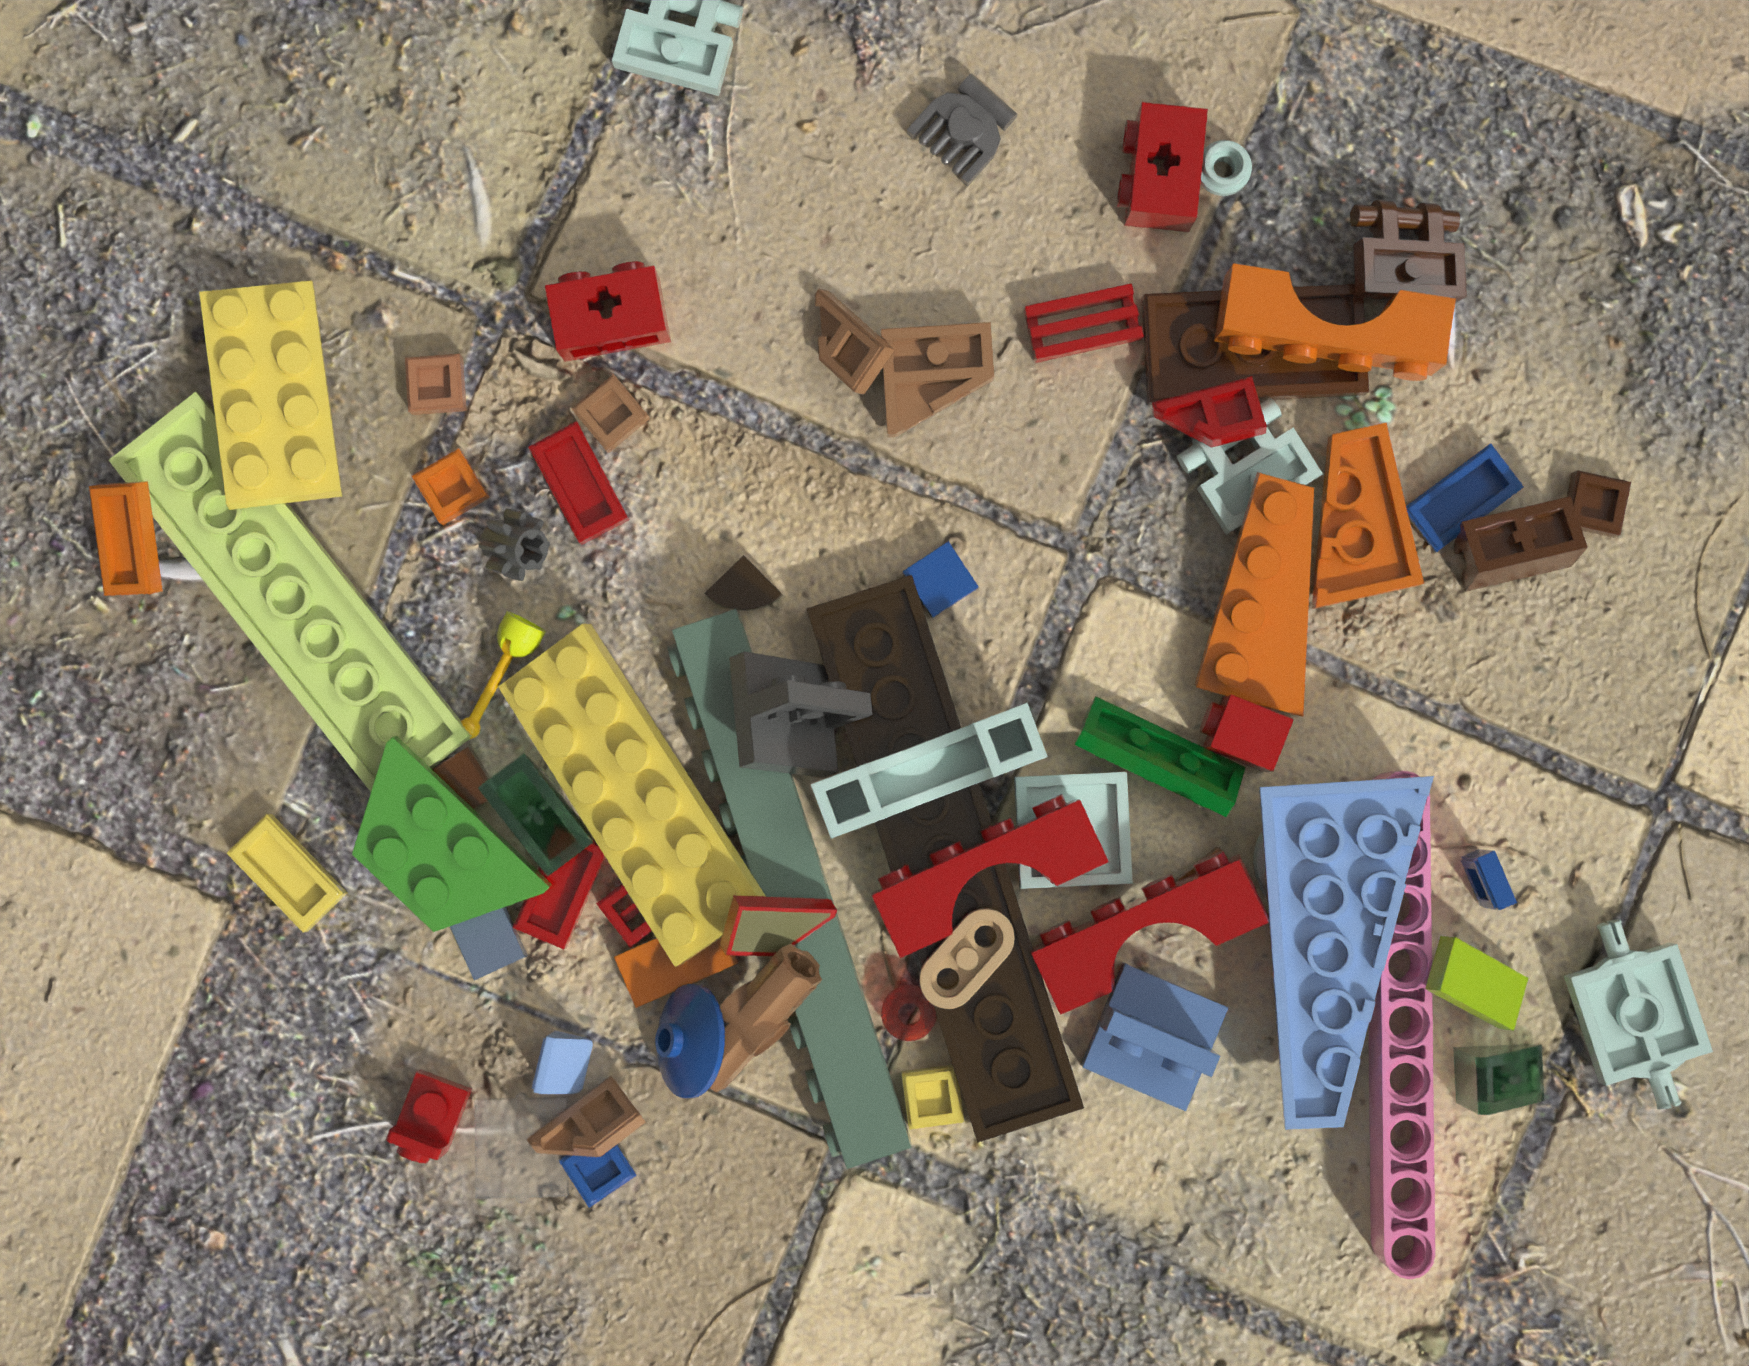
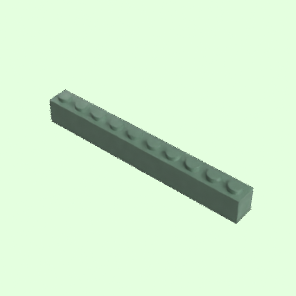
M734 609L673 629L672 632L676 643L667 646L669 657L677 678L687 675L693 696L684 699L686 709L694 730L704 728L710 749L701 751L704 765L711 783L721 780L727 802L719 804L720 814L728 836L738 833L745 854L741 856L742 860L766 897L831 899L833 902L792 774L739 767L729 657L744 651L752 653L739 612ZM836 912V916L795 945L796 948L802 951H808L819 963V974L822 981L795 1010L796 1015L790 1016L788 1021L791 1024L790 1030L797 1049L807 1047L814 1068L806 1070L805 1074L815 1103L825 1101L831 1122L823 1124L832 1157L842 1155L846 1168L849 1169L910 1149L912 1146L908 1128Z

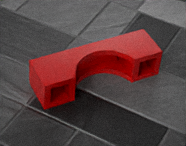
M1060 794L1032 807L1036 817L1015 827L1010 817L980 831L984 841L963 850L960 841L930 854L929 857L933 865L912 874L909 866L906 865L879 877L877 880L881 889L872 892V897L899 957L902 958L953 934L952 914L959 892L970 878L987 867L1003 863L1023 864L1037 870L1052 884L1058 886L1108 863L1107 856L1081 800L1074 799L1066 803L1063 794Z
M1224 851L1217 852L1194 863L1193 867L1196 873L1177 882H1175L1172 874L1166 875L1143 886L1141 889L1144 897L1126 905L1123 904L1121 897L1115 898L1092 909L1090 913L1093 920L1073 928L1070 920H1067L1041 932L1039 935L1042 943L1037 944L1031 954L1060 1015L1112 992L1115 985V959L1117 952L1131 935L1144 927L1158 923L1182 924L1202 933L1217 946L1269 923L1268 913L1240 854L1227 859Z

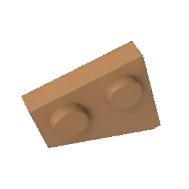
M991 322L881 329V338L895 349L883 366L887 438L899 436L994 380Z

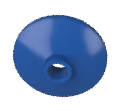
M699 984L682 985L671 994L661 1013L655 1036L657 1059L662 1078L669 1090L680 1098H697L706 1093L719 1073L724 1055L725 1027L720 1006L712 992Z

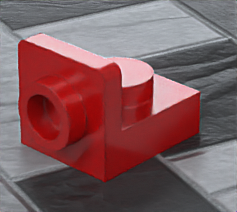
M418 1070L415 1073L397 1123L389 1129L385 1141L397 1145V1153L411 1161L429 1163L430 1158L439 1160L450 1149L472 1088L425 1070Z

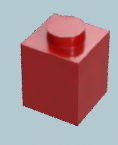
M1226 695L1221 698L1219 704L1211 702L1204 715L1199 732L1207 736L1202 747L1261 772H1274L1294 719L1235 695Z

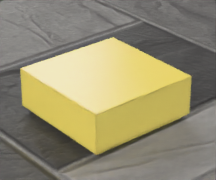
M953 1065L901 1071L909 1130L964 1122L960 1087Z

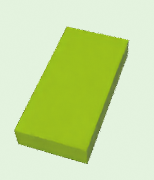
M1440 936L1425 989L1498 1029L1514 1031L1528 977L1456 937Z

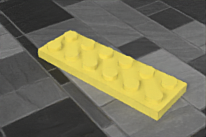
M581 624L498 686L675 967L684 964L722 937L733 895L766 897L591 624Z

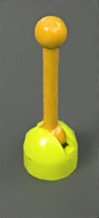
M506 611L496 634L498 646L502 649L503 654L469 717L461 720L462 725L472 735L470 739L479 735L481 730L479 721L512 659L532 654L538 648L546 633L540 626L510 611Z

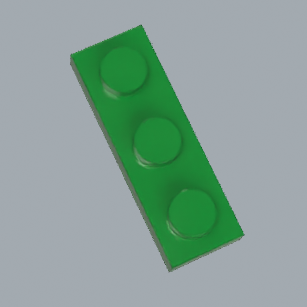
M1095 696L1087 710L1074 744L1099 758L1118 765L1149 782L1162 786L1224 817H1227L1236 803L1246 768Z

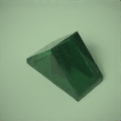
M522 753L478 786L480 792L547 876L593 843L591 836L561 788L525 753Z
M1542 1045L1453 1047L1457 1104L1478 1115H1492L1545 1101Z

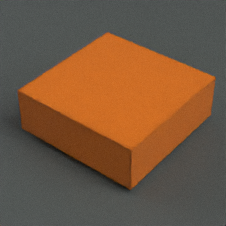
M459 448L412 475L413 480L436 519L442 525L490 498L463 451Z

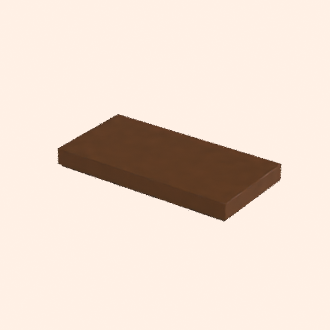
M1355 284L1293 287L1303 306L1323 321L1337 325L1365 323L1364 298H1356ZM1222 290L1144 294L1142 297L1148 406H1152V402L1251 376L1259 401L1269 398L1282 400L1365 396L1369 393L1368 372H1352L1338 368V361L1317 358L1315 363H1295L1283 359V352L1262 349L1261 353L1257 355H1245L1229 351L1228 343L1214 341Z

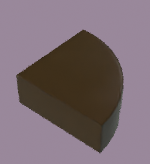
M744 555L704 593L716 604L740 611L765 608L783 596Z

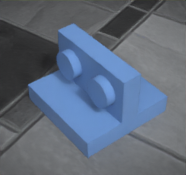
M1123 962L1113 990L1107 999L1080 1065L1082 1068L1186 1111L1201 1074L1212 1077L1220 1059V1055L1213 1051L1212 1047L1228 1007Z

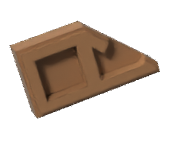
M819 288L815 293V306L820 307L822 336L817 338L819 360L852 391L865 394L895 349L830 291Z
M609 1076L526 1140L536 1153L601 1157L646 1122L614 1078Z

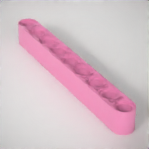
M1390 771L1379 774L1373 780L1420 776L1409 771ZM1430 794L1426 799L1417 844L1413 850L1405 881L1404 895L1409 900V914L1403 921L1395 925L1385 968L1382 971L1375 997L1376 1003L1372 1019L1369 1023L1371 1245L1378 1260L1391 1272L1405 1279L1420 1278L1430 1270L1435 1259L1432 993L1425 989L1432 967ZM1404 949L1410 957V969L1403 977L1394 979L1389 972V959L1393 953ZM1406 1006L1411 1014L1410 1026L1403 1033L1394 1035L1389 1026L1390 1015L1398 1007ZM1408 1063L1412 1072L1411 1081L1402 1090L1394 1091L1390 1085V1074L1399 1064ZM1409 1120L1412 1125L1411 1138L1403 1146L1394 1147L1390 1140L1391 1130L1400 1121ZM1402 1178H1411L1413 1190L1410 1197L1404 1202L1393 1203L1391 1190L1395 1182ZM1401 1236H1413L1414 1244L1411 1253L1403 1259H1393L1391 1251L1394 1242Z

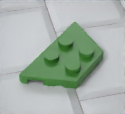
M398 736L392 737L386 743L352 855L424 924L435 932L543 894L549 889L552 884Z

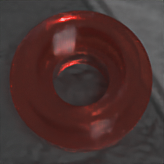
M907 984L894 988L885 997L881 1008V1018L886 1030L895 1038L903 1041H916L925 1037L934 1027L937 1018L933 1004L926 999L921 987L917 985ZM912 1003L919 1008L920 1016L917 1021L908 1024L900 1020L898 1011L902 1005Z

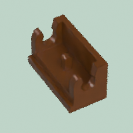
M1571 496L1462 521L1460 524L1461 531L1454 541V553H1463L1465 557L1466 569L1463 570L1461 575L1465 592L1572 567L1588 548Z

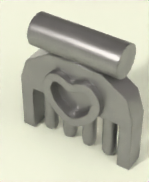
M973 74L967 76L959 86L958 91L961 94L947 92L934 99L907 129V135L914 139L929 121L937 115L938 118L919 138V143L926 145L946 123V131L931 146L930 153L932 155L938 154L949 143L951 148L941 158V162L947 165L962 149H969L953 166L952 172L956 175L960 174L973 158L980 153L981 156L961 177V182L967 187L996 154L1001 140L997 125L1005 131L1018 115Z

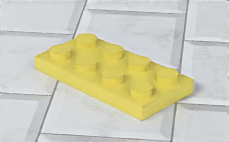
M313 281L199 292L225 499L228 509L233 510L342 497Z

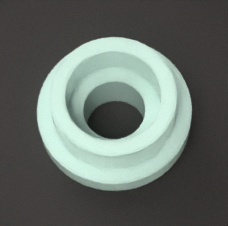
M1219 140L1209 144L1204 149L1201 185L1208 192L1218 196H1229L1239 192L1248 182L1252 172V162L1248 152L1238 143L1229 140ZM1218 162L1229 164L1232 168V175L1226 178L1218 176L1214 171V164Z

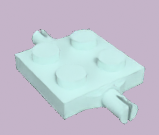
M1621 919L1600 923L1597 925V929H1599L1608 957L1603 958L1593 967L1564 976L1598 1082L1607 1086L1632 1077L1648 1078L1657 1109L1672 1108L1671 1105L1676 1107L1682 1102L1678 1097L1671 1071L1677 1069L1686 1060L1713 1052L1678 945L1666 943L1644 951L1630 950Z

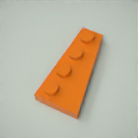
M1257 472L1194 685L1196 688L1225 696L1232 694L1258 705L1304 716L1314 504L1313 487Z

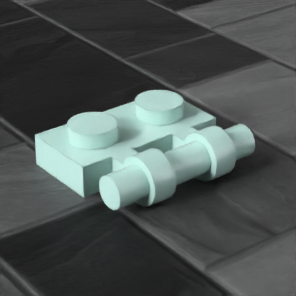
M635 0L650 4L648 14L626 9L612 57L614 68L719 96L733 48V41L730 36L715 33V28L718 26V23L738 28L742 19L743 6L725 2L724 0ZM671 11H676L698 18L695 27L667 20L668 16L671 14Z
M1272 398L1260 404L1266 425L1282 416L1280 408ZM1268 427L1266 434L1247 438L1251 441L1256 451L1233 465L1225 451L1242 440L1211 448L1196 439H1192L1193 446L1177 455L1181 467L1187 474L1204 464L1214 474V477L1201 484L1197 490L1225 534L1242 525L1257 472L1307 485L1323 475L1294 427L1277 438L1273 437Z

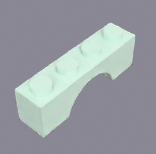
M1025 703L922 744L811 784V787L832 839L1048 756L1029 706Z

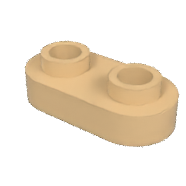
M979 908L969 912L952 930L953 934L946 937L926 959L920 970L919 981L921 990L930 1003L943 1009H954L964 1005L1008 957L1014 945V930L1010 921L999 911L991 908ZM986 925L995 930L996 937L991 945L983 947L975 942L974 934L979 927ZM944 968L954 969L958 973L957 984L949 989L942 988L937 983V975Z

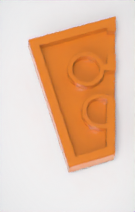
M1387 423L1340 432L1328 437L1312 609L1424 584Z

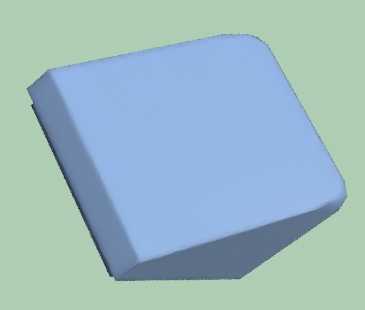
M556 1030L543 1038L532 1084L533 1092L538 1094L580 1093L583 1089L591 1056L592 1040Z

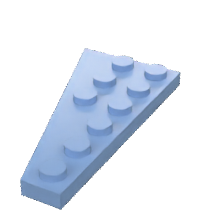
M1434 776L1259 787L1285 1130L1344 1127L1361 1061L1360 1056L1367 1028L1372 1019L1376 1003L1375 997L1382 971L1385 968L1406 887L1405 881L1414 847L1417 844L1421 828L1420 823Z

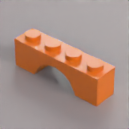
M1233 263L1223 280L1214 341L1228 343V350L1239 354L1257 355L1261 353L1262 349L1283 352V359L1290 362L1309 364L1315 363L1317 358L1338 361V368L1346 371L1369 372L1373 366L1392 369L1393 376L1398 379L1423 381L1427 379V375L1432 376L1446 365L1456 298L1399 290L1386 303L1376 318L1357 325H1337L1323 321L1303 306L1293 289L1289 272Z

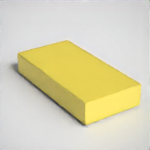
M266 814L227 852L231 859L303 933L308 932L348 893L272 814Z

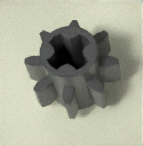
M508 508L505 509L504 520L488 519L486 521L487 526L482 533L481 542L478 544V547L489 558L485 566L487 570L503 574L505 577L518 581L524 580L525 570H541L542 563L547 557L548 547L550 546V542L545 534L540 531L544 523L541 519L529 517L524 512Z

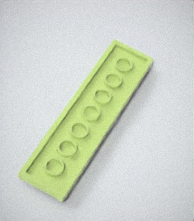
M195 391L109 459V462L125 482L148 481L154 519L370 792L372 791L386 743L392 737L398 736L431 769L470 739L472 735L462 725L458 716L288 503L228 509L225 499L215 412L201 394Z

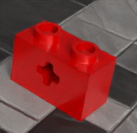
M1142 102L1135 120H1126L1122 153L1132 154L1130 174L1121 173L1117 194V207L1126 208L1124 226L1190 232L1198 214L1208 109ZM1154 159L1164 160V170L1168 171L1166 176L1157 175V166L1153 164Z
M640 261L625 262L612 267V273L591 277V274L586 271L571 272L559 276L558 283L545 285L556 351L564 362L671 342L661 282L654 265L645 267L644 263ZM613 299L616 305L612 308L613 317L603 319L600 311L604 309L603 301Z

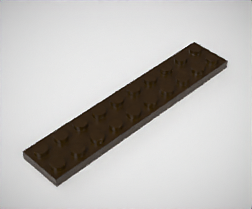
M912 575L806 608L829 682H843L846 684L847 690L870 693L873 715L844 725L857 767L961 728ZM979 783L875 822L890 872L908 865L912 874L933 865L929 855L946 846L960 841L963 850H966L983 842L984 839L980 831L993 825ZM1005 863L993 865L979 871L963 886L953 908L952 930L969 912L975 909L991 908L997 910L1010 921L1013 927L1015 940L1012 951L964 1005L954 1009H943L933 1005L977 1143L1084 1109L1042 975L1031 954L1033 947ZM986 925L979 927L974 934L975 942L983 947L991 945L996 937L995 930ZM945 938L916 951L921 968L926 959ZM944 968L937 975V983L942 988H952L958 982V973L954 969Z

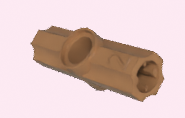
M792 944L780 948L752 981L739 987L720 1005L725 1027V1047L719 1073L710 1087L714 1092L717 1093L726 1088L752 1058L765 1052L786 1033L791 1025L787 1019L822 981L819 974L820 965L808 951H802Z

